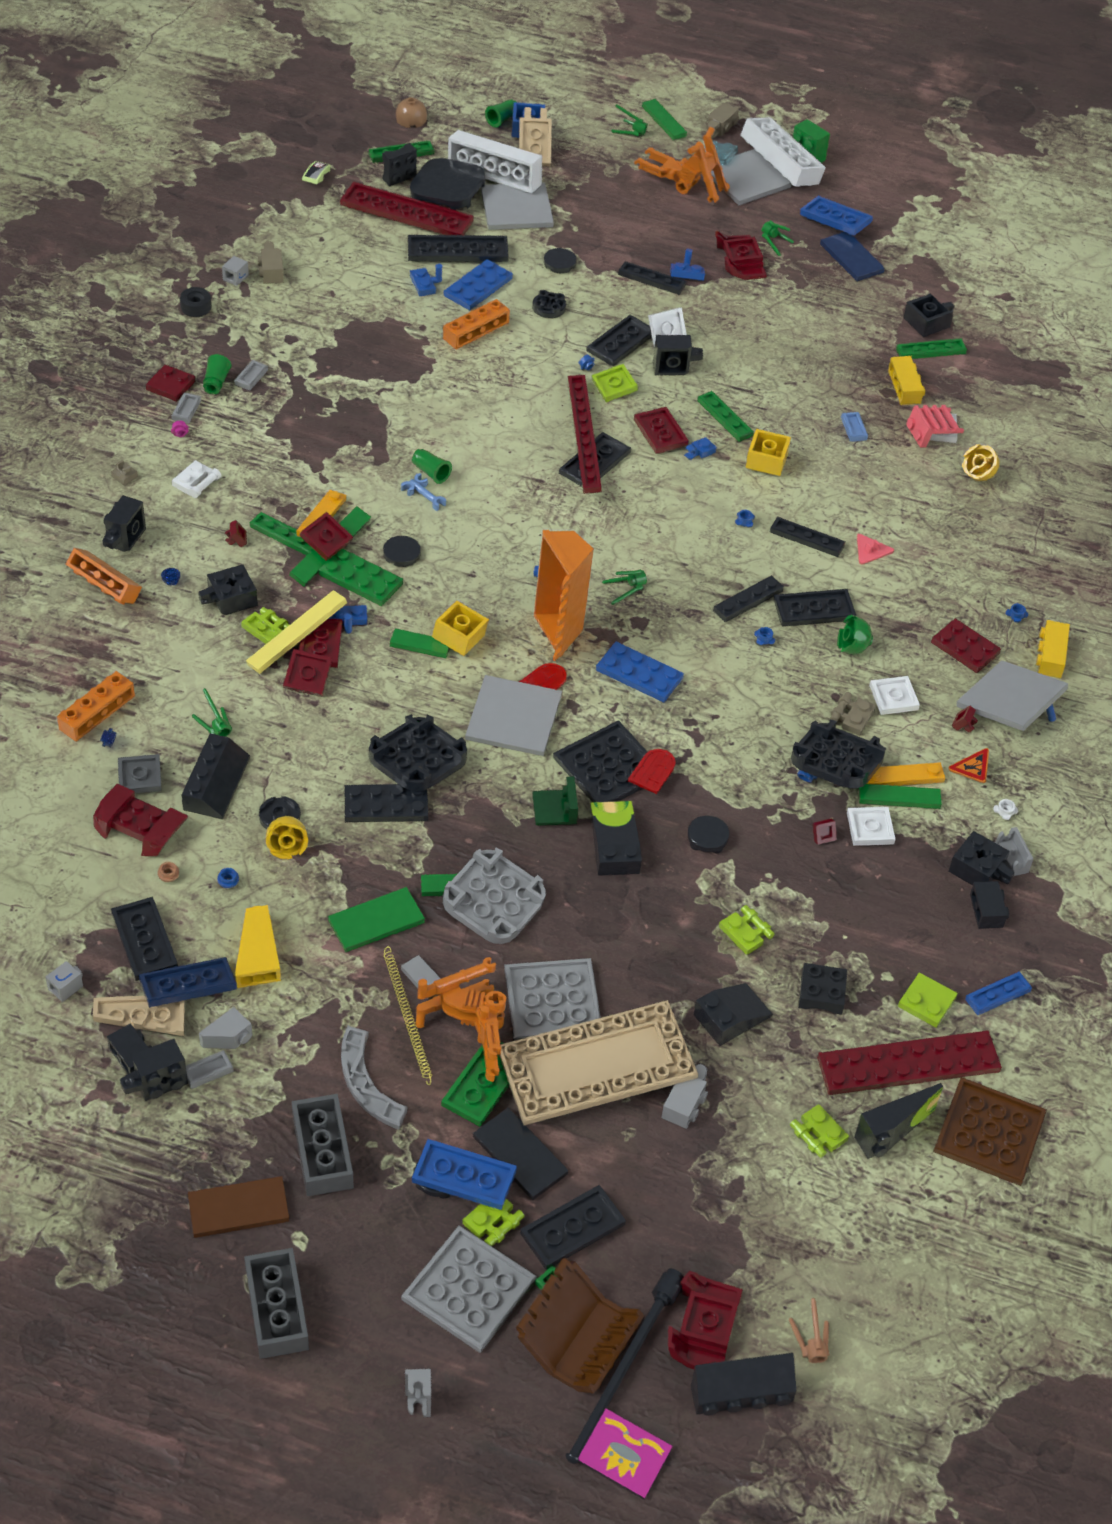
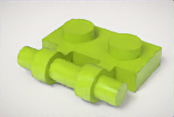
M262 607L260 614L257 612L252 613L241 622V626L260 641L267 644L289 626V622L284 618H279L273 610Z
M744 905L741 908V912L744 914L743 917L735 912L720 921L719 928L748 955L763 945L764 940L761 938L763 935L771 939L775 933L770 929L771 926L767 922H763L758 917V913L754 909ZM752 922L757 929L753 930L748 924Z
M820 1104L802 1115L801 1121L804 1124H800L797 1119L790 1123V1126L795 1130L794 1134L798 1138H802L808 1144V1149L812 1153H816L820 1158L824 1157L827 1153L823 1148L824 1146L832 1152L849 1139V1135ZM809 1132H812L817 1138L814 1139Z
M506 1199L502 1210L480 1204L463 1219V1225L479 1239L487 1234L489 1237L485 1239V1243L492 1247L495 1243H500L505 1238L504 1235L511 1229H516L525 1215L521 1210L514 1214H509L513 1210V1204ZM500 1220L504 1222L499 1228L494 1227Z

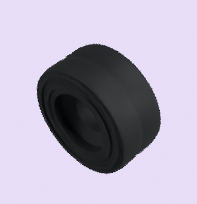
M201 287L185 289L180 295L182 312L190 317H201L208 314L212 307L210 293Z

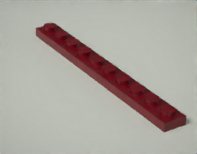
M585 375L568 376L583 494L601 493L602 486Z

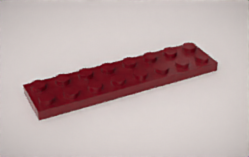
M353 182L340 199V205L443 235H465L474 221L473 215Z
M989 1030L819 1052L817 1056L828 1095L998 1073L1002 1069Z

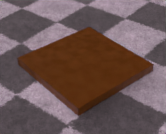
M961 1077L933 1152L1021 1186L1047 1109Z

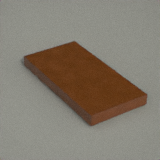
M282 1176L188 1192L194 1238L289 1222Z

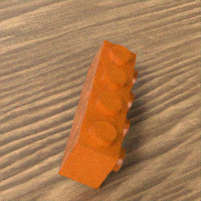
M495 299L443 325V339L457 350L508 324L510 309L498 299Z
M73 548L65 564L73 569L75 574L85 577L87 582L100 587L102 592L113 596L115 601L124 605L125 603L134 604L142 589V586L88 550Z
M117 671L107 676L104 681L93 687L83 697L77 699L74 704L60 712L57 716L59 730L77 742L135 697L133 682Z

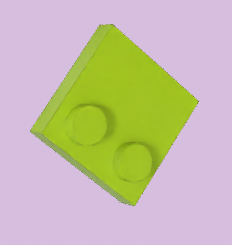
M624 364L591 375L593 383L605 402L638 391V385Z
M919 972L899 1001L898 1007L937 1028L955 1001L958 993Z

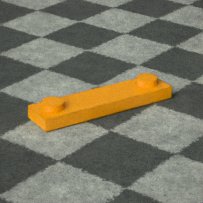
M329 490L296 530V535L299 536L303 529L326 512L333 517L346 501V495Z
M941 762L883 766L876 771L867 784L901 786L942 783L945 781V775Z

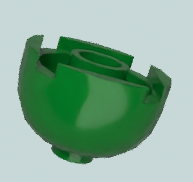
M849 615L843 621V623H846L844 629L840 628L837 646L839 649L842 648L840 652L855 655L862 653L872 644L873 635L870 624L858 616Z

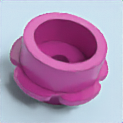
M176 421L172 424L171 433L177 437H184L189 432V427L184 421Z

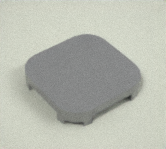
M498 848L483 851L479 849L474 852L473 858L454 879L446 884L443 894V905L451 916L485 940L496 944L508 943L516 938L542 907L546 896L543 879L539 875L534 878L503 857V851Z

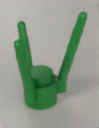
M616 104V108L636 121L623 119L624 122L633 125L632 130L634 131L612 129L611 132L639 136V134L645 135L648 123L643 122V119L638 118Z
M770 220L762 227V237L767 240L775 253L780 256L781 253L770 238H775L778 235L790 243H794V241L778 230L779 228L790 231V228Z
M641 569L617 571L616 575L628 576L602 581L603 584L628 580L629 585L635 587L613 600L611 604L614 605L636 591L643 590V585L647 583V576Z
M204 688L205 697L216 716L212 721V728L195 714H192V718L209 733L227 737L231 733L232 727L228 721L224 707L220 708L221 717L207 689Z

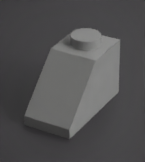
M234 1007L199 1032L200 1046L202 1048L236 1049L241 1044L247 1043L253 1036L252 1024Z

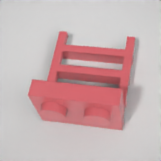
M918 405L914 406L906 425L920 448L927 447L932 434L964 432V429L959 428L952 417L950 407H946V405H942L941 408H938L936 405H933L932 408H928L927 405H924L923 408H919Z

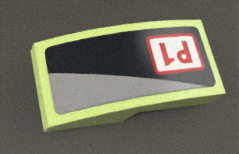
M315 161L306 170L302 180L314 184L322 182L324 174L330 171L331 165Z

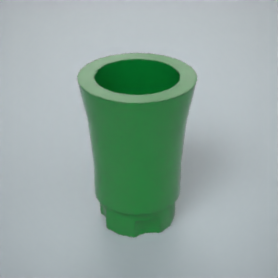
M510 99L488 106L485 110V118L489 125L496 128L513 117L514 102L517 101Z
M213 354L208 357L207 369L203 380V387L206 393L216 395L222 388L224 380L232 367L227 357L219 354Z
M417 449L413 453L412 463L427 474L436 484H441L448 479L452 472L450 461L444 460L424 449Z

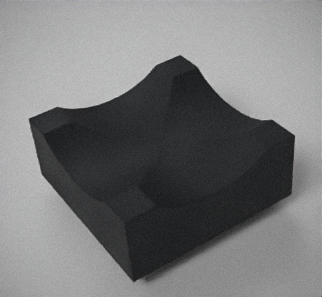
M410 143L405 144L398 150L382 153L384 162L382 180L389 187L412 179L417 175V149Z
M804 963L798 1008L823 1009L842 1015L845 1004L848 969Z

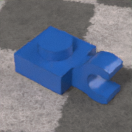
M704 437L686 446L689 452L684 454V456L688 460L698 455L704 458L716 453L717 447L708 438Z

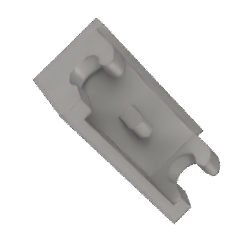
M1011 828L1007 836L1001 831L995 843L1010 851L1005 865L1015 872L1014 876L1029 873L1033 857L1018 828Z
M431 1369L405 1370V1396H408V1411L411 1415L414 1412L413 1405L421 1403L423 1406V1416L431 1417Z

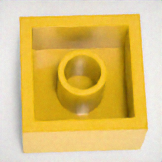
M756 429L748 450L746 468L781 476L789 452L791 437Z
M456 600L436 620L432 638L465 656L485 636L489 619Z

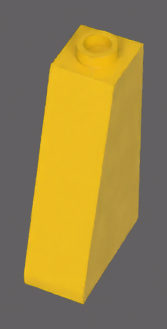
M268 905L246 908L235 970L237 988L281 981L280 965Z

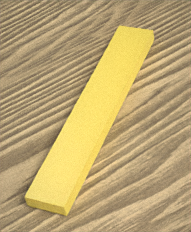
M334 590L248 658L246 660L247 665L259 674L262 673L346 605V598Z

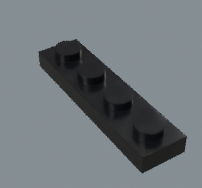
M771 575L714 606L713 612L726 623L769 600L774 595L782 593L784 586Z

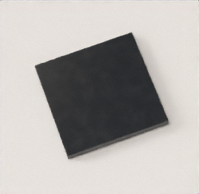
M619 720L553 753L554 760L569 776L575 777L576 785L591 802H618L643 789L628 782V778L647 751Z

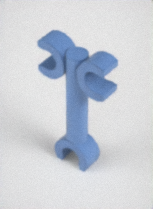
M421 473L416 474L414 479L401 484L402 491L408 489V496L413 495L414 490L418 491L432 502V507L436 511H439V504H442L444 507L446 506V499L444 497H436L424 488L428 485V479L421 480Z

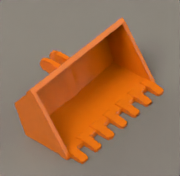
M543 530L534 617L555 650L553 661H556L559 657L561 658L583 631L594 548L575 531Z

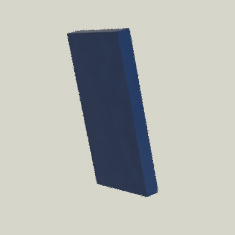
M842 232L821 239L820 245L856 281L884 273L885 267L853 235Z
M226 957L139 975L140 984L149 1008L237 990V983Z

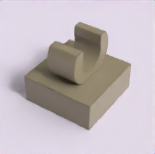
M123 460L116 463L117 468L111 471L112 477L122 485H126L138 477V472L127 463H124Z

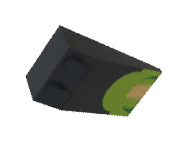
M632 801L590 803L598 876L640 874L642 858Z
M941 1083L861 1113L854 1138L867 1159L885 1155L887 1151L934 1112L943 1085Z

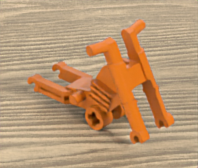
M710 127L703 136L706 148H704L703 143L700 141L688 148V153L693 154L688 160L683 158L681 161H676L673 157L649 147L645 154L650 153L649 159L660 162L663 165L659 167L642 158H638L634 162L635 165L637 163L640 164L638 169H642L660 178L666 177L676 182V189L681 194H686L700 180V175L702 174L709 194L707 198L709 203L713 200L716 203L719 200L711 171H714L720 192L723 189L727 192L730 188L729 184L725 181L723 168L720 164L715 145L712 142L711 137L715 131L713 127Z
M487 957L479 965L465 970L462 969L455 974L436 980L430 985H427L426 979H420L418 981V999H425L435 994L440 995L417 1005L415 1024L417 1028L424 1027L426 1014L441 1009L447 1015L461 1020L462 1025L465 1023L468 1026L471 1024V1026L476 1027L478 1032L477 1041L483 1044L485 1077L488 1081L493 1082L495 1076L499 1075L497 1055L501 1054L499 1029L504 1025L505 1014L503 1011L506 1007V996L502 992L494 991V985H489V979H484L463 989L459 987V984L468 983L469 980L495 972L496 963L491 964V958Z

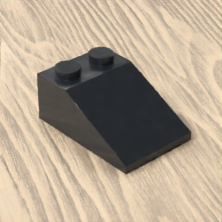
M747 983L713 990L697 999L693 1015L716 1043L722 1046L769 1019L773 1014Z

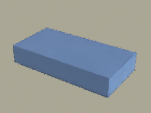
M859 412L842 413L841 420L850 442L867 440L868 434Z

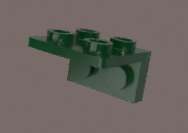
M574 776L566 777V784L562 785V790L532 792L535 825L577 824L578 802Z

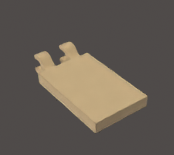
M525 107L524 118H520L519 149L541 155L542 166H551L552 119H547V108H541L540 118H531V108Z

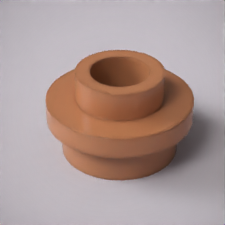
M164 862L158 869V877L164 882H172L179 877V868L173 862Z

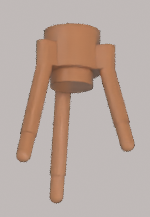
M812 1298L811 1309L815 1338L808 1340L807 1346L793 1318H789V1322L801 1347L803 1358L808 1357L810 1363H821L828 1359L827 1356H829V1322H824L822 1341L820 1338L816 1299Z

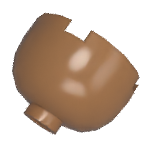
M413 97L402 100L396 109L397 123L406 128H410V125H416V128L424 125L427 121V110L423 102Z

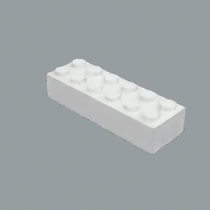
M771 117L746 119L741 136L757 152L764 156V159L769 161L775 169H778L782 176L786 177L792 185L799 187L818 185L826 167Z
M460 130L448 138V159L481 166L485 172V179L529 193H533L541 186V155Z

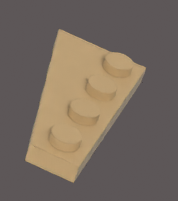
M145 995L94 998L93 1020L94 1022L126 1026L131 1023L136 1029L184 1036L185 1000L149 1008Z

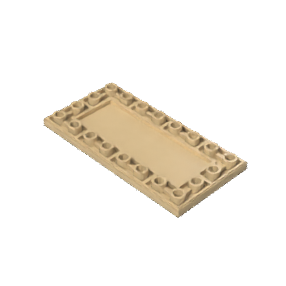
M668 1000L500 1045L501 1054L499 1057L523 1125L698 1078V1072Z

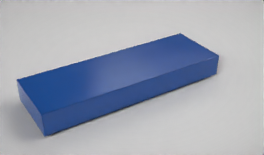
M1019 971L966 995L965 1000L978 1016L1031 992L1032 987Z

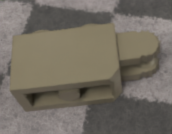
M723 102L708 115L707 130L710 127H713L715 130L711 137L712 139L717 135L722 136L733 125L737 124L739 120L738 108Z
M266 241L264 249H261V256H258V266H260L259 277H263V284L284 283L281 250L274 248V244L271 241Z

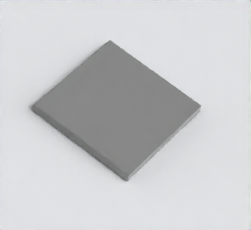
M755 149L720 161L725 181L730 186L729 190L725 193L738 205L791 187V182L782 176V173L775 169ZM711 171L712 177H714L713 181L717 184L714 171Z
M541 183V186L533 193L504 184L481 187L488 230L553 227L554 222L545 183Z
M1001 660L957 701V707L965 709L971 705L976 710L975 714L1024 731L1068 689V683Z
M485 675L465 740L544 756L562 697V691Z
M591 958L504 965L514 1041L601 1018Z
M458 1226L403 1293L401 1300L481 1353L533 1286L537 1276L466 1229Z

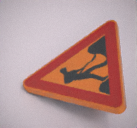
M984 748L948 767L949 771L985 783L987 780L989 749Z

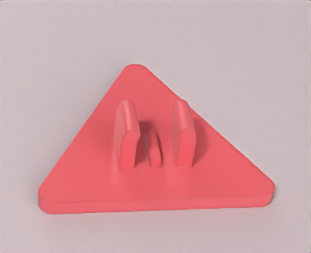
M857 534L859 564L861 565L894 552L893 548L878 542L876 539L873 540L862 534Z

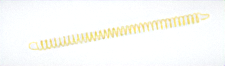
M384 950V958H385V961H386V959H388V960L394 959V960H395V958H393V957H391V958L385 957V954H387L388 952L385 953V950ZM387 964L389 974L390 972H398L397 974L392 976L394 977L396 975H399V971H397L398 968H390ZM391 977V980L393 982H401V984L396 985V987L402 985V981H400L401 978ZM392 982L393 987L395 988V991H396L397 998H398L397 992H399V993L405 992V991H404V988H402V987L396 988V987L394 986L395 984ZM405 993L399 995L398 998L402 1014L406 1009L411 1010L409 1007L403 1008L407 1004H402L408 1002ZM403 1014L404 1021L405 1019H413L414 1021L413 1015ZM405 1021L406 1023H408V1024H406V1025H407L406 1027H407V1029H408V1032H409L408 1026H410V1027L416 1026V1025H415V1022H414L413 1025H409L410 1023H413V1021H411V1022ZM416 1027L410 1029L409 1035H410L411 1042H412V1040H414V1041L420 1040V1041H421V1039H419V1038H417V1039L411 1038L412 1034L418 1033V1032H417L418 1029H416ZM413 1045L414 1052L419 1054L417 1060L421 1073L422 1071H430L429 1064L427 1063L428 1060H420L426 1057V1054L423 1053V1046ZM422 1073V1077H423V1078H430V1084H431L432 1074H430V1073H428V1074Z

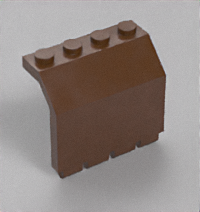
M563 1258L554 1271L555 1276L551 1275L542 1288L541 1293L543 1295L538 1294L529 1307L528 1312L530 1314L525 1313L516 1326L519 1332L517 1338L549 1375L578 1392L595 1393L601 1386V1382L608 1371L613 1367L620 1352L626 1347L629 1338L637 1330L644 1314L639 1309L622 1308L606 1299L575 1261Z

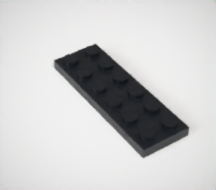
M408 235V261L484 262L488 259L491 262H508L509 259L507 236Z

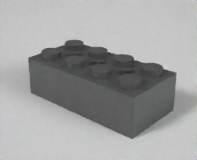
M338 1094L291 1101L306 1195L312 1196L353 1189V1171Z
M293 1248L244 1256L259 1358L263 1359L309 1350L308 1333Z

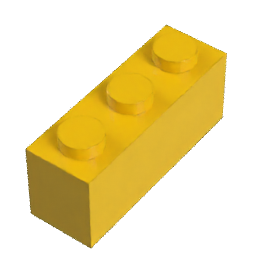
M911 356L891 357L888 372L901 405L921 404L922 397L925 396V387L921 384L920 374L917 373L916 363H913Z
M1047 620L1045 627H1041L1039 638H1042V641H1039L1037 652H1040V654L1037 655L1036 665L1039 666L1038 673L1056 678L1062 677L1066 664L1070 624Z

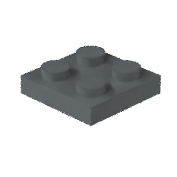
M160 755L119 757V784L135 791V793L162 791Z

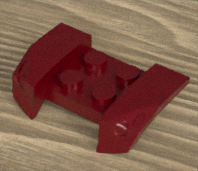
M715 231L717 248L724 249L727 256L724 259L725 270L728 273L744 280L767 278L763 267V255L755 237L750 235L730 236L722 234L720 231Z
M116 784L99 803L93 815L94 828L104 839L108 837L111 828L142 841L141 856H158L173 834L187 820L188 815L171 807L167 811L135 798V791Z
M689 1271L681 1281L682 1294L689 1297L680 1332L668 1326V1349L673 1359L690 1369H695V1365L725 1361L743 1289L703 1277L696 1272Z

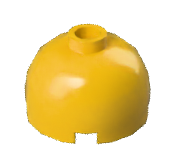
M977 444L969 448L964 454L962 467L971 479L986 481L997 473L1000 460L996 451L989 445Z
M292 816L277 818L267 828L266 846L270 849V853L280 859H292V855H301L308 845V834L305 825Z

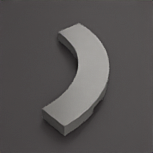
M347 1026L341 1049L342 1070L346 1084L353 1097L363 1109L382 1123L399 1130L407 1113V1107L391 1100L383 1093L381 1094L374 1086L364 1063V1050L369 1032Z

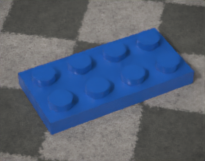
M817 196L800 209V215L807 219L818 221L821 224L847 232L850 235H856L869 225L873 218L869 214Z
M486 259L445 289L444 296L470 311L512 280L513 273Z
M615 641L596 665V671L663 703L681 682L684 675L683 672Z
M427 1139L412 1176V1183L502 1210L517 1166Z

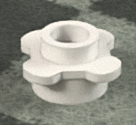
M1009 799L1001 800L999 805H995L993 808L994 812L999 813L1004 820H1009L1013 814L1018 813V808Z

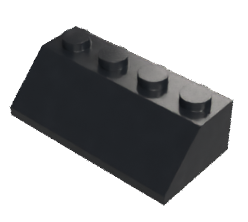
M210 733L181 794L183 810L223 820L250 760V755L230 738Z
M785 1353L695 1365L690 1387L696 1415L704 1414L705 1416H711L720 1411L734 1413L743 1408L762 1409L767 1405L777 1404L778 1406H785L794 1401L797 1392L794 1354Z

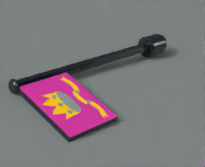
M672 1268L662 1273L652 1291L655 1300L653 1306L570 1453H566L568 1462L572 1464L581 1463L643 1500L670 1453L672 1445L606 1408L664 1306L673 1305L682 1289L681 1281L684 1276Z

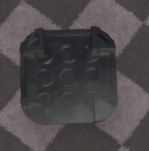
M447 158L431 159L423 165L410 183V195L413 199L449 206L452 210L463 207L468 209L471 207V199L479 188L485 187V172L481 166Z
M410 714L405 716L404 724L381 738L374 735L370 739L369 760L374 767L401 787L412 791H423L433 787L461 769L467 761L466 741L462 737L457 740L435 725L434 717L428 714L426 718L413 717Z
M831 719L829 723H818L816 720L812 722L810 730L799 743L795 742L793 745L792 764L803 772L845 788H860L866 785L884 760L886 747L880 744V738L873 736L869 741L836 728L837 721Z

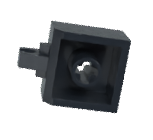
M930 293L908 301L903 318L922 337H926L951 327L952 313L955 305L952 302L941 304Z
M656 335L653 355L654 375L685 376L689 373L690 362L703 360V349L692 347L691 335Z
M122 495L114 503L112 510L109 514L105 515L103 521L106 529V534L102 540L104 547L123 552L132 549L146 530L143 501Z
M244 564L207 574L208 588L198 592L202 605L216 602L220 612L224 615L258 606L257 589Z
M975 831L970 834L955 853L948 871L972 886L974 882H991L993 879L1009 884L1015 873L1005 865L1010 851Z
M175 1038L136 1053L133 1059L135 1071L120 1079L125 1095L140 1091L145 1101L159 1098L162 1094L181 1089L184 1085H187L185 1058Z

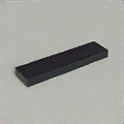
M627 261L618 270L619 276L680 295L686 286V281Z
M780 517L775 519L770 528V533L835 557H839L846 541Z

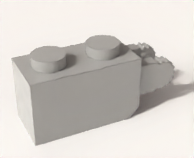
M701 1064L696 1065L698 1078L674 1085L663 1106V1119L686 1129L690 1121L695 1122L699 1113L697 1107L699 1103L704 1104L708 1092L705 1091L707 1068Z

